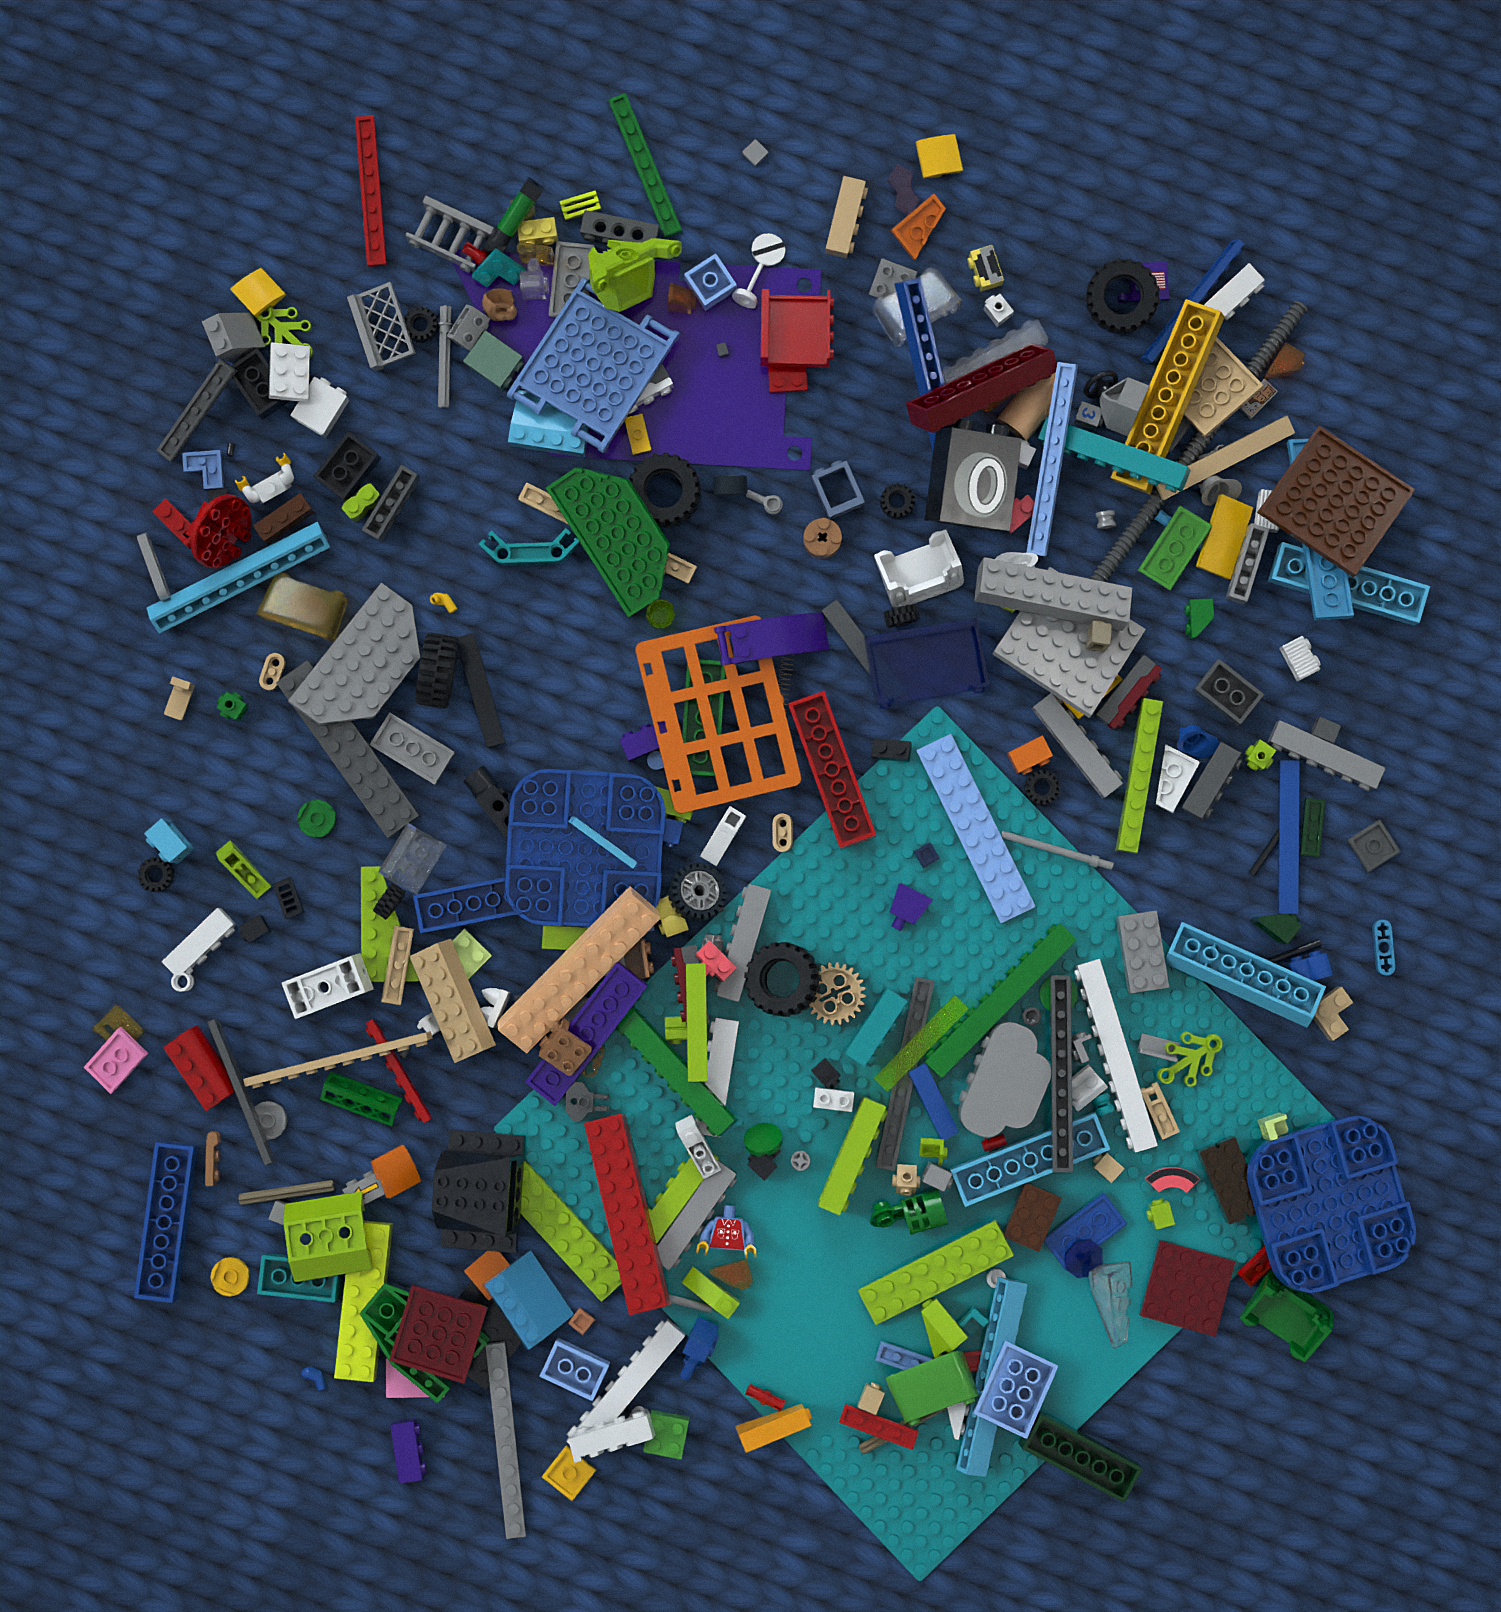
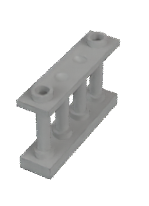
M425 196L423 205L426 213L415 235L406 233L409 245L417 249L421 247L459 265L460 269L465 272H474L477 269L476 264L472 263L474 259L468 255L466 259H463L455 254L467 231L472 230L476 232L477 237L473 246L480 249L484 239L489 238L494 231V227ZM438 214L442 216L443 221L432 243H429L421 238L432 216ZM455 222L459 224L460 229L449 251H446L438 246L449 224Z

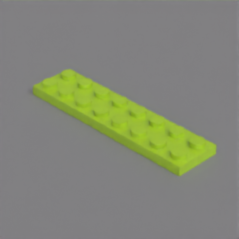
M525 1161L520 1213L602 1302L622 1284L616 1258L535 1169Z
M994 1220L859 1288L858 1292L875 1325L1014 1256V1253L997 1221Z

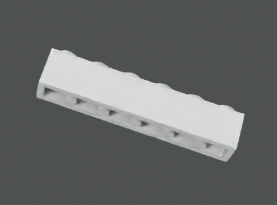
M716 1018L715 1022L711 1021L710 1033H713L712 1041L708 1040L707 1052H710L709 1060H707L708 1081L703 1082L726 1106L739 1021ZM696 1118V1122L703 1135L713 1136L706 1129L707 1124L704 1121L700 1122Z

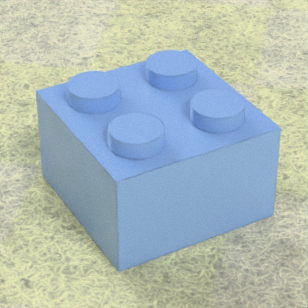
M716 253L684 274V280L705 311L731 295L737 289V284Z

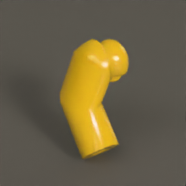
M434 593L430 596V602L433 605L445 606L450 614L457 610L456 605L448 594Z

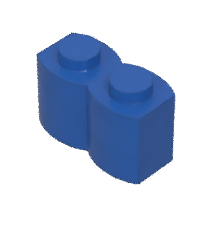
M1320 950L1309 953L1310 957L1302 958V955L1290 958L1291 962L1286 963L1288 970L1313 981L1333 975L1327 954L1321 953Z

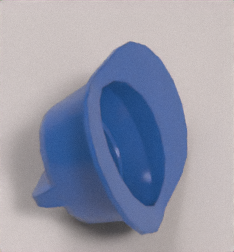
M1190 725L1185 728L1180 727L1179 729L1180 734L1177 748L1183 753L1198 758H1207L1212 756L1219 746V741L1215 736L1204 732L1197 725Z

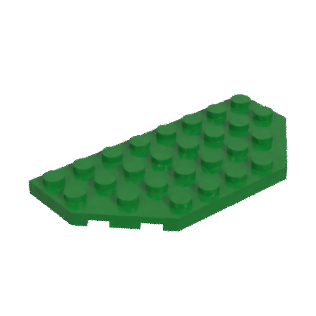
M576 467L546 487L551 498L628 617L661 597L670 543L629 479Z

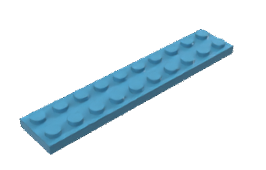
M1309 439L1288 440L1287 448L1290 465ZM1302 543L1314 620L1353 618L1354 612L1348 574Z

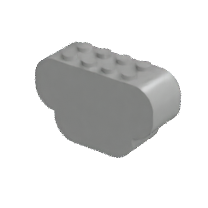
M1001 1022L991 1029L988 1036H984L981 1047H983L981 1054L977 1053L973 1062L976 1065L974 1071L969 1072L965 1081L968 1083L966 1090L962 1089L958 1098L961 1101L958 1107V1117L961 1124L969 1131L983 1137H992L999 1134L1005 1125L1011 1128H1022L1030 1124L1036 1115L1052 1073L1047 1059L1036 1053L1037 1039L1034 1033L1020 1024Z

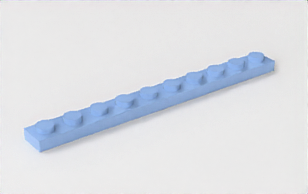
M1057 362L1026 553L1047 556L1078 369L1076 364Z

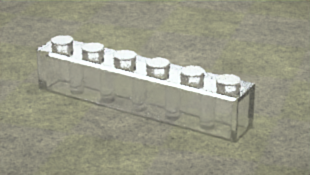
M1038 319L1035 321L1029 320L1022 324L1021 329L1017 331L1013 329L1005 334L1006 337L1003 339H994L985 349L980 347L972 352V356L968 358L964 356L958 359L956 365L952 367L948 365L942 368L944 384L1031 343L1043 346L1048 342L1049 338Z

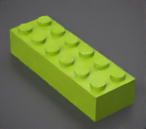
M865 1096L862 1097L817 1202L819 1207L839 1216L841 1212L845 1213L849 1204V1200H847L849 1193L853 1195L857 1186L855 1182L856 1176H861L865 1167L862 1162L864 1158L869 1157L872 1151L871 1141L872 1139L876 1140L880 1129L877 1127L880 1121L884 1122L888 1113L885 1110V1105Z

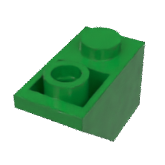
M1192 599L1187 602V605H1184V614L1188 616L1185 633L1189 635V640L1195 639L1214 618L1213 599Z

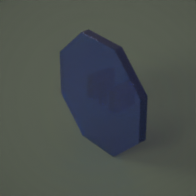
M1091 1239L1074 1242L1065 1253V1268L1076 1278L1093 1276L1103 1264L1102 1248Z

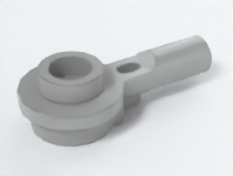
M748 490L746 497L763 504L766 512L769 514H777L782 510L783 503L778 496L764 497L751 490Z

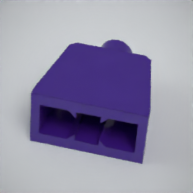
M899 883L889 913L896 916L891 927L902 931L906 922L914 925L929 906L932 899Z

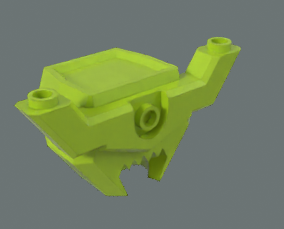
M651 238L643 243L608 240L607 246L610 249H607V252L603 251V253H598L593 247L588 254L591 288L606 309L618 312L652 297L655 279L654 258L671 259L679 256L682 252V242Z

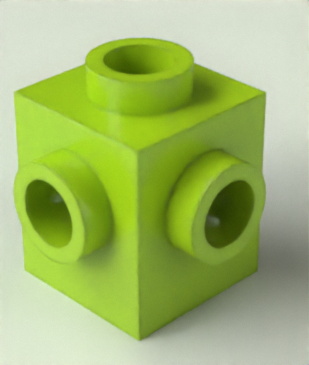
M1258 740L1254 746L1250 745L1245 752L1247 756L1244 760L1248 762L1247 766L1255 771H1261L1264 768L1268 769L1274 760L1271 757L1276 750L1262 740Z

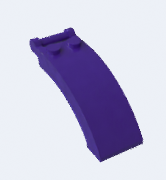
M823 613L779 616L714 627L722 658L720 660L721 666L830 650ZM725 632L731 633L735 655L733 658H729Z

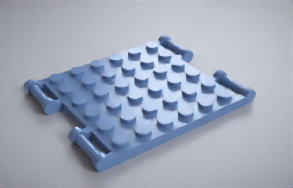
M583 277L509 389L507 397L512 400L516 399L534 410V413L539 416L544 411L546 404L553 406L577 421L571 431V435L582 438L597 447L598 451L605 453L610 442L670 349L679 339L680 333L663 326L653 320V317L648 314L641 324L638 325L618 312L606 309L601 302L583 293V290L586 289L595 294L589 280ZM647 327H652L669 337L667 341L647 330ZM519 388L539 398L538 404L518 393ZM585 425L604 437L603 441L601 442L581 430L582 427Z

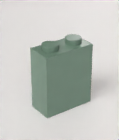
M486 330L463 361L466 366L502 391L505 387L508 388L512 384V377L516 372L519 373L524 366V358Z

